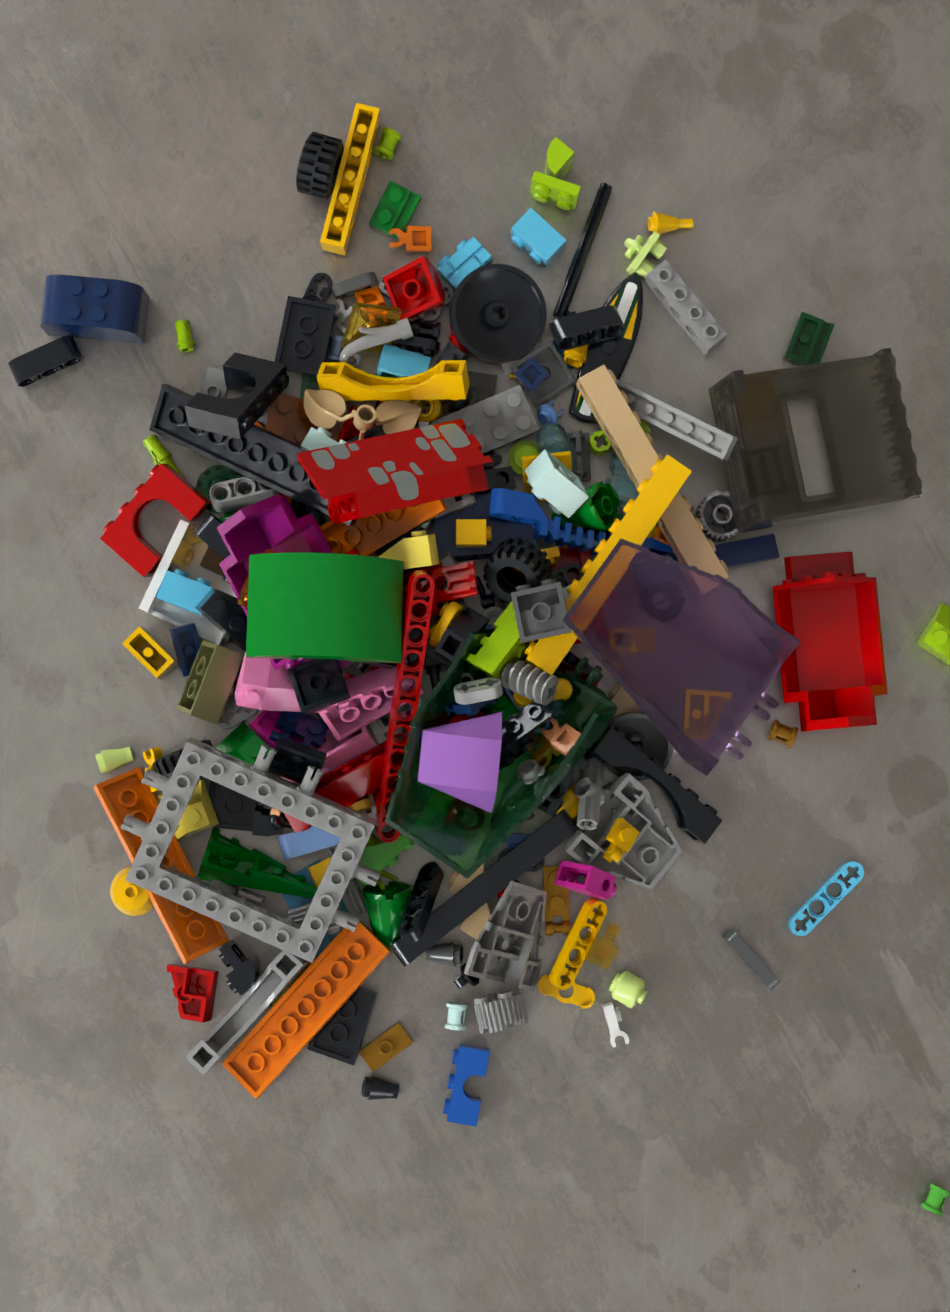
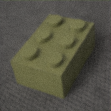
M202 640L176 709L218 725L219 720H222L225 715L226 701L234 691V680L236 675L240 673L244 655Z

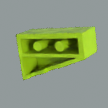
M512 601L494 623L496 628L489 638L484 636L480 641L483 645L476 655L470 654L467 658L477 670H481L490 678L494 677L501 680L504 668L511 662L515 664L526 655L524 652L528 648L529 642L521 643Z

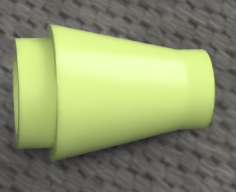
M130 747L100 750L101 753L95 755L101 773H110L126 763L134 761Z

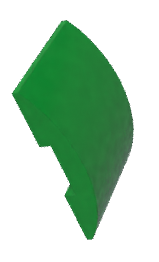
M266 553L249 555L246 658L297 660L298 658L350 660L354 662L401 663L404 561L335 553Z

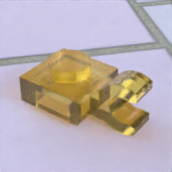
M192 525L188 527L185 539L181 541L171 562L181 568H184L186 564L189 565L195 555L193 551L194 545L203 542L199 537H193L192 534L195 527Z
M609 923L603 939L598 936L595 937L585 959L608 970L618 950V946L614 945L613 942L620 930L619 927Z

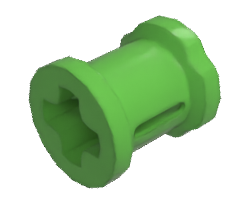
M930 1183L931 1190L926 1201L922 1202L921 1207L942 1216L943 1212L941 1210L946 1198L950 1197V1191Z

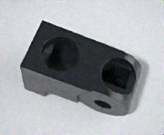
M512 466L484 470L488 489L503 488L514 490L516 488ZM486 490L476 492V495L486 494Z

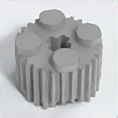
M716 490L706 495L700 502L695 516L701 521L704 528L702 532L707 539L709 538L713 542H721L722 540L725 542L735 537L742 530L746 521L745 516L747 515L745 513L747 507L743 506L745 502H741L742 498H738V495L733 496V492L729 494L727 490L725 493H723V490L720 492ZM717 511H720V514L723 512L726 514L723 521L717 519Z
M519 988L507 990L500 994L492 993L474 999L475 1004L473 1005L480 1034L488 1031L490 1033L504 1031L514 1027L516 1024L521 1026L529 1023L523 995L520 993Z

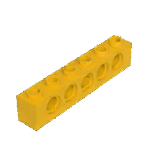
M360 103L355 105L320 240L322 250L346 256L381 121L380 108Z

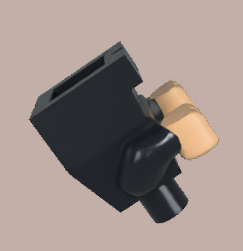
M264 805L256 806L252 835L272 836L283 834L284 828L292 827L283 812L274 808L265 809Z

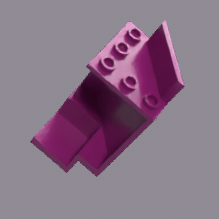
M279 494L241 508L217 527L231 554L220 562L219 565L246 616L248 609L249 555L266 553H333L313 514L311 513L297 519L286 496L281 497ZM298 658V660L270 659L275 670L283 666L287 670L295 665L299 666L314 660L311 658ZM338 659L341 670L355 663L350 660Z

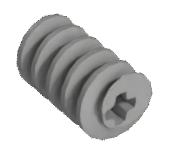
M519 660L515 664L509 663L504 668L501 683L504 688L546 706L554 698L558 686V677L550 676L548 672H542L541 669L534 668L530 664L526 665L524 661Z

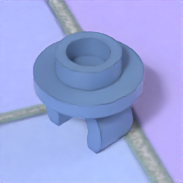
M554 400L549 401L548 404H542L537 409L539 421L548 427L555 426L558 423V419L564 413L563 409L559 412L554 410L552 407L555 403Z

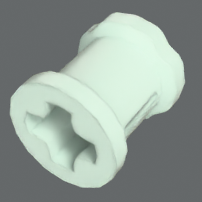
M446 1002L448 1017L445 1028L450 1030H466V1025L464 1024L465 1012L469 1005L461 1002Z

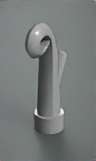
M404 318L396 321V324L375 328L360 327L359 332L368 335L347 345L340 353L339 361L358 368L362 361L359 351L394 340H405L413 337L408 319ZM350 356L355 357L354 361L349 362L347 360Z

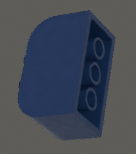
M48 275L45 277L40 327L49 336L63 337L72 335L74 338L144 344L149 296L142 286L128 281L72 275Z
M492 489L486 490V494L476 495V492L471 493V496L474 495L477 503L475 505L434 519L438 556L449 551L457 562L489 559L495 548L508 538L515 540L516 537H521L522 541L529 539L535 545L536 539H533L534 528L529 524L491 517L489 509ZM461 496L454 497L456 502L462 500ZM456 519H486V526H491V541H486V548H456Z

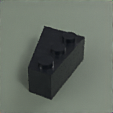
M211 589L195 608L246 652L247 616L236 597L217 589Z

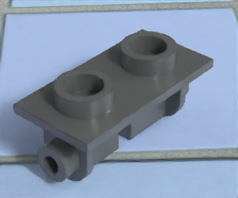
M575 430L573 433H565V451L571 452L572 472L581 481H591L589 432L582 433V430Z

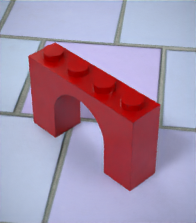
M169 464L156 465L150 471L148 481L145 484H140L133 492L134 498L121 506L118 510L120 515L115 521H110L104 527V534L100 538L143 577H151L157 570L163 557L160 552L145 540L141 533L140 517L145 507L151 502L161 499L170 503L189 521H197L211 505L209 499Z

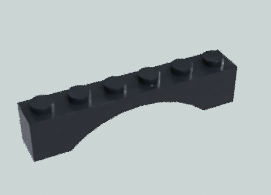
M616 726L604 727L586 751L604 766L630 768L651 779L670 801L678 828L696 843L706 844L723 821L716 815L718 813L717 810L708 804L704 805L698 800L700 797L697 793L689 788L686 790L681 786V780L672 773L667 774L662 770L663 765L652 757L649 759L643 754L645 750L635 742L630 743L625 738L626 734Z

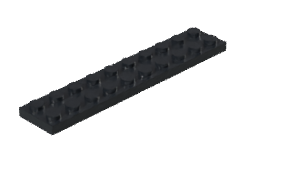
M162 384L150 431L329 516L328 498H322L298 461L297 453L310 451L309 449L255 424L241 440L189 427L185 405L194 396L169 384ZM357 519L343 523L349 526L355 525Z

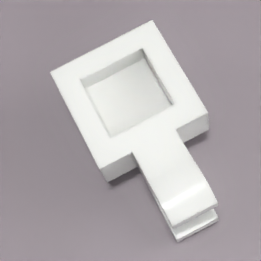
M612 1002L602 1004L612 1047H616L615 1038L617 1036L624 1037L625 1044H629L628 1035L619 1029L618 1022L622 1021L619 1007L614 1008Z

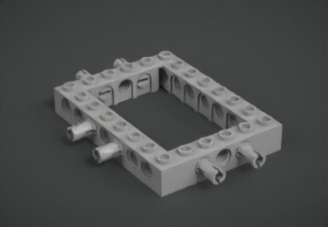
M191 737L186 742L172 776L168 778L149 768L144 774L145 777H143L141 783L162 791L161 794L163 796L151 822H143L129 814L126 815L123 821L122 830L124 829L142 837V843L125 880L312 963L330 924L335 923L352 932L356 929L360 917L343 911L338 906L350 879L355 877L375 887L379 879L380 871L361 864L359 860L375 827L376 820L315 793V788L324 773L320 769H317L314 778H312L315 767L308 766L300 786L268 772L267 770L274 755L277 753L275 749L271 748L267 757H265L269 746L261 745L256 761L252 765ZM201 776L341 838L306 912L302 925L293 922L290 917L286 919L270 912L268 907L261 908L246 901V898L243 896L239 898L225 892L223 887L219 886L216 888L201 881L198 876L194 878L176 870L177 867L175 866L169 867L161 863L169 850L174 834L180 826L178 825L180 819L190 803L189 801Z

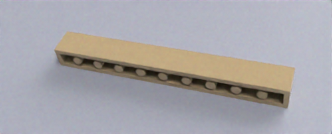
M602 365L580 377L576 386L637 489L644 478L648 481L654 474L650 469L659 458L663 461L664 458L661 454L655 452L651 436L647 432L644 433L640 426V417L635 411H631L625 392L618 389L614 373L610 369L607 370L605 365ZM678 491L657 521V524L698 595H701L728 579L727 573L729 571L724 561L719 560L716 556L714 543L711 539H706L702 532L704 528L701 521L697 517L694 518L689 510L691 505L685 496H681Z

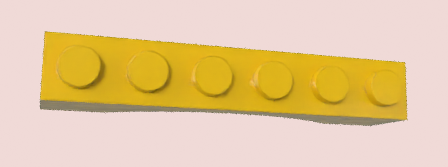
M442 360L423 373L398 378L369 374L346 362H322L317 374L319 390L334 391L341 395L344 401H434L446 399L456 401L466 399L470 386L466 360Z

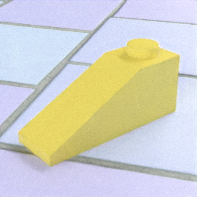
M426 530L411 532L412 537L403 538L379 556L380 558L404 561L403 569L439 564L435 534L427 535Z

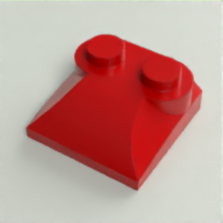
M425 256L382 277L399 320L404 318L411 319L430 309H437L445 302V292L436 269Z

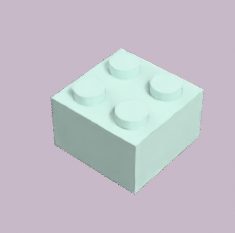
M546 449L525 469L528 476L527 482L532 487L531 492L540 500L545 498L550 503L549 507L558 515L563 513L569 518L589 498L581 479Z

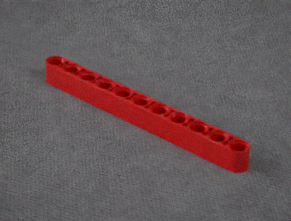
M416 570L410 575L402 624L401 663H397L375 823L379 838L386 843L396 841L401 831L435 582L424 570ZM427 578L428 583L425 588H416L415 584L418 579ZM423 603L424 609L421 613H412V608L415 604ZM411 629H421V633L417 638H409L408 634ZM408 654H417V659L415 660V662H405V658ZM413 678L412 686L409 688L402 687L404 679ZM402 703H410L408 711H398ZM398 728H407L405 735L399 737L395 735ZM403 752L404 755L400 760L395 761L391 759L394 753ZM399 776L400 781L397 784L391 785L388 783L391 777ZM388 801H397L395 807L385 808V804ZM387 824L394 826L390 832L381 831Z

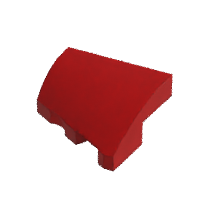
M174 964L167 965V972H171L175 986L172 990L174 997L178 1000L180 1018L201 1023L211 1021L218 971Z

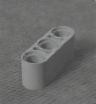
M247 476L218 482L209 491L212 506L220 513L239 510L279 494L281 496L282 493L274 489H266V485ZM244 490L251 491L249 494H241V492ZM221 495L227 496V497H226L225 499H223V500H218V499H217V498H218L219 496H221Z

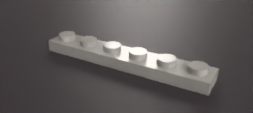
M616 379L618 389L620 391L623 390L628 397V406L631 411H635L641 419L728 461L738 437L620 379Z

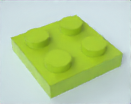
M534 171L531 179L530 195L539 202L546 203L549 201L555 203L560 209L575 210L581 186Z

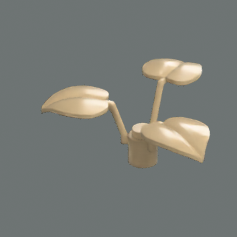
M306 389L304 393V409L312 424L328 430L334 427L336 420L343 422L354 418V426L360 430L358 440L364 439L365 431L370 430L374 422L378 426L382 425L385 434L414 429L421 412V407L413 403L390 400L381 403L376 411L372 406L365 404L359 406L356 411L352 410L350 414L341 417L345 413L346 404L338 393L331 390Z

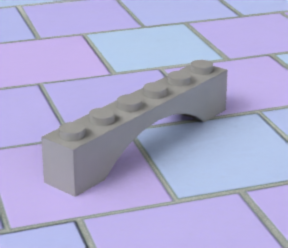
M282 950L245 995L185 1058L203 1075L210 1071L309 961Z

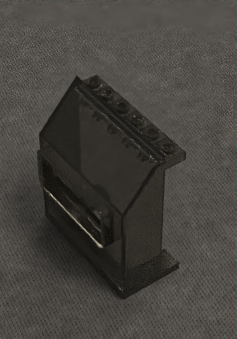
M891 348L881 349L871 356L744 374L743 370H736L708 389L716 427L738 437L728 461L723 460L738 533L845 516L920 497L919 495L922 494V481L918 476L916 468L917 457L912 449V434L907 426L906 407L902 402L900 393L901 383L897 379L895 370L896 359L892 355ZM815 398L835 492L807 496L787 402Z

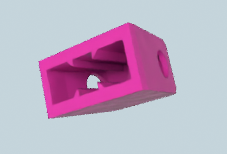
M561 860L555 885L586 896L605 900L614 896L617 890L616 884H614V875L591 865ZM579 875L585 876V884L577 881Z

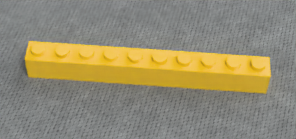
M668 454L663 461L659 458L650 469L654 473L648 481L644 478L636 490L640 493L635 501L630 498L622 510L626 513L621 521L616 519L608 530L612 533L607 541L605 539L601 540L595 549L598 555L594 561L588 559L581 569V572L584 573L581 580L577 581L574 579L566 591L570 594L566 604L572 633L540 639L537 643L532 641L524 652L527 655L525 663L533 665L534 668L541 669L542 672H548L552 676L692 472L690 469Z

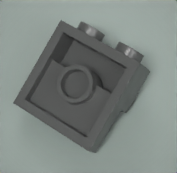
M556 579L542 581L539 587L531 588V584L518 586L516 587V592H511L521 643L572 633L561 582L556 583Z

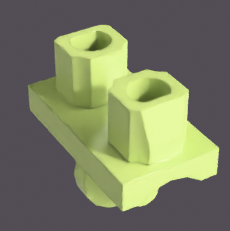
M654 231L643 246L640 244L644 238L640 235H637L635 240L630 238L625 240L624 245L628 250L624 255L630 259L634 253L637 254L626 269V272L630 275L636 272L646 278V275L654 268V265L644 259L649 253L659 260L667 249L658 239L660 234Z

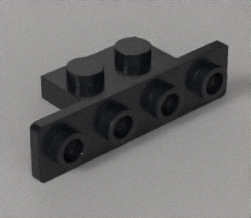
M533 701L502 723L500 770L513 764L516 758L534 749L536 744L541 741L535 730L553 718L547 706Z

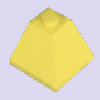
M200 780L195 787L189 801L190 803L178 824L180 826L174 834L177 841L219 824L204 780ZM163 794L157 796L159 803L161 801Z

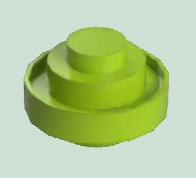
M520 441L510 449L508 464L513 467L515 474L523 477L521 457L540 455L542 449L532 441Z

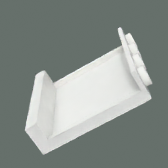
M180 519L139 609L177 627L195 623L199 637L223 646L230 639L206 617L156 598L166 571L174 572L175 569L188 573L187 578L197 581L198 577L211 582L210 587L236 597L230 584L223 580V576L200 566L208 545L195 534L198 528Z

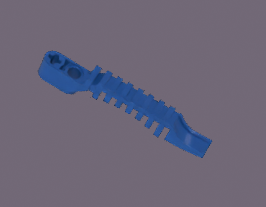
M503 488L491 490L489 515L498 519L531 525L534 528L533 539L539 540L544 537V543L551 544L556 542V546L562 547L567 545V549L579 548V552L590 551L591 555H597L598 553L595 552V549L601 540L605 539L607 541L612 535L610 533L606 536V532L600 531L598 535L594 536V531L588 530L583 535V528L580 527L571 532L572 523L566 522L564 526L560 527L561 517L555 516L552 520L547 518L537 504V497L535 495ZM647 537L636 554L645 552L661 556L667 553L671 554L673 550L669 545Z

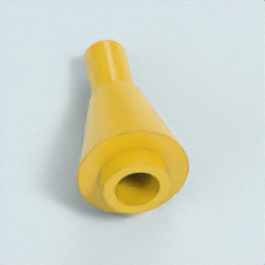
M655 211L648 218V230L652 231V233L656 231L658 234L682 228H693L694 224L693 219H678L677 217Z

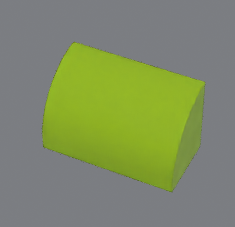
M557 137L552 140L547 150L545 174L562 180L572 169L574 151Z

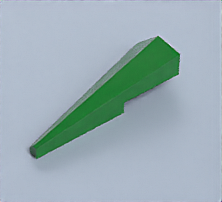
M213 827L198 872L200 880L212 881L217 879L229 885L311 899L314 898L317 887L306 882L305 876L300 874L297 877L286 871L287 866L256 849L250 851L239 845L238 839L233 837L230 840L220 834V829Z

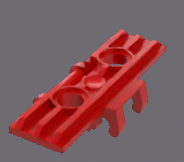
M439 561L437 565L403 570V616L408 587L407 580L416 570L426 571L435 582L431 614L434 617H438L441 611L438 603L478 595L474 561L444 567L441 561ZM445 579H447V587L441 590L442 586L445 584ZM428 580L416 581V588H425ZM415 604L412 608V613H421L424 609V604Z

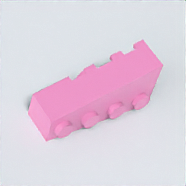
M382 667L345 680L351 698L318 710V713L338 741L391 711L396 667L392 669ZM404 679L402 687L409 688L413 685L414 679ZM422 686L420 689V695L425 693Z

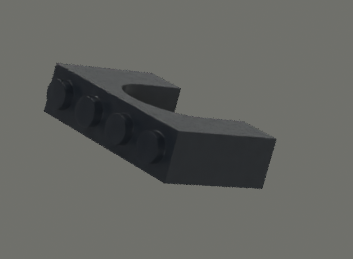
M234 352L223 364L226 386L250 392L244 396L229 399L197 392L185 405L188 426L241 440L255 422L263 416L269 406L276 401L283 390L288 387L289 376L287 375L286 364Z

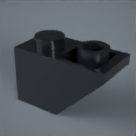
M467 607L446 629L435 651L454 663H465L490 620L472 608Z

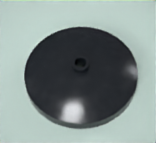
M490 264L475 269L458 284L450 302L449 317L451 328L457 341L468 353L486 362L505 363L524 356L534 348L543 334L547 311L540 288L528 274L510 265ZM493 311H496L499 314V318L497 320L493 318Z

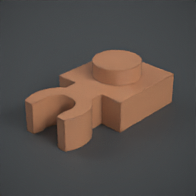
M551 718L549 721L553 728L548 731L541 728L540 731L549 740L553 748L567 758H570L586 739L567 723L561 728L557 720Z

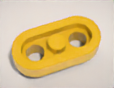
M452 601L450 604L446 603L439 613L441 618L438 624H435L428 633L430 645L436 648L446 629L462 613V605Z

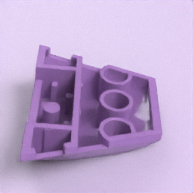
M502 711L422 730L418 782L492 813L497 792L502 743Z

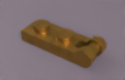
M543 866L544 891L547 892L545 909L546 936H553V933L569 935L571 931L569 889L554 884L559 866ZM552 916H562V923H553Z

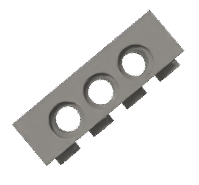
M666 259L646 275L644 283L705 356L725 340L728 335Z

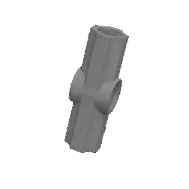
M595 757L585 760L588 764L585 770L582 769L581 779L574 787V794L579 798L576 826L590 831L598 827L600 806L604 803L607 796L605 789L602 788L604 765Z

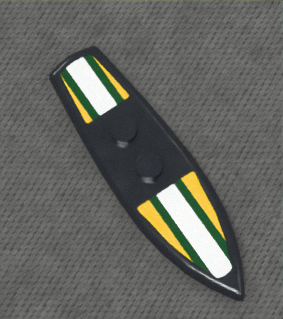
M636 272L624 279L613 290L602 306L612 305L617 308L625 326L624 332L616 338L588 345L587 359L579 367L577 381L580 377L602 365H605L607 370H612L616 379L621 378L633 351L642 319L643 288L641 277ZM575 383L569 414L582 422L597 424V420Z

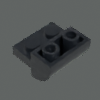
M279 736L274 748L277 753L274 755L267 771L301 784L308 766L315 767L312 778H314L317 769L322 771L327 753Z
M232 939L219 949L222 953L219 957L227 967L231 966L234 969L226 975L228 987L233 993L236 994L238 992L242 996L258 980L261 966L256 953L247 958Z

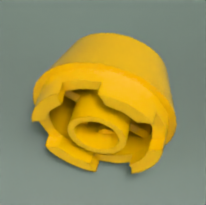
M127 867L118 872L111 883L110 896L112 902L124 914L131 916L145 914L154 905L144 888L125 880L131 868Z

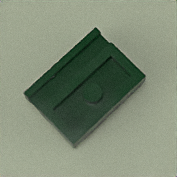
M801 312L784 359L810 367L816 371L835 324H830L823 319Z

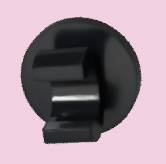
M466 963L460 966L462 974L453 981L459 989L467 983L472 986L479 984V978L464 974Z

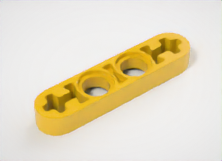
M589 898L583 904L550 972L549 980L553 986L561 990H567L574 983L606 917L607 906L603 901ZM587 926V935L581 939L580 932L582 928ZM576 949L577 955L574 960L570 961V952ZM561 975L564 976L563 980H560Z

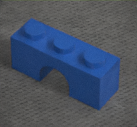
M460 1043L459 1049H454L452 1064H456L455 1074H450L447 1088L452 1089L450 1099H445L443 1114H448L447 1122L477 1127L481 1098L469 1095L463 1085L470 1076H486L490 1053L489 1048Z

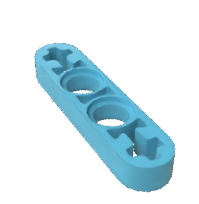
M847 861L842 864L790 917L788 921L789 930L797 936H805L810 933L862 880L864 869L861 864L854 861ZM848 867H856L855 873L857 876L856 878L850 876L845 881L849 883L847 887L843 881L837 879L839 875L841 878H845L848 875ZM836 882L841 886V893L836 897H832L828 893V887ZM815 900H820L824 904V910L820 914H814L811 911V904ZM804 910H806L808 915L815 918L813 922L810 919L804 922L803 925L806 927L804 930H795V920H803L806 917L803 914Z

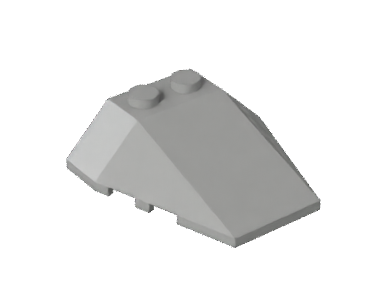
M626 773L602 787L605 789L607 796L604 803L600 806L597 829L590 831L579 828L568 838L565 851L581 864L594 866L625 881L652 890L683 851L670 828L664 822L647 788L629 773ZM623 818L640 833L630 851L623 853L618 863L614 860L609 863L602 857L610 845V842L605 838L616 819Z
M510 881L471 947L464 974L481 979L488 978L504 982L514 987L534 992L541 969L542 960L538 959L539 945H543L540 927L541 923L545 922L547 892Z

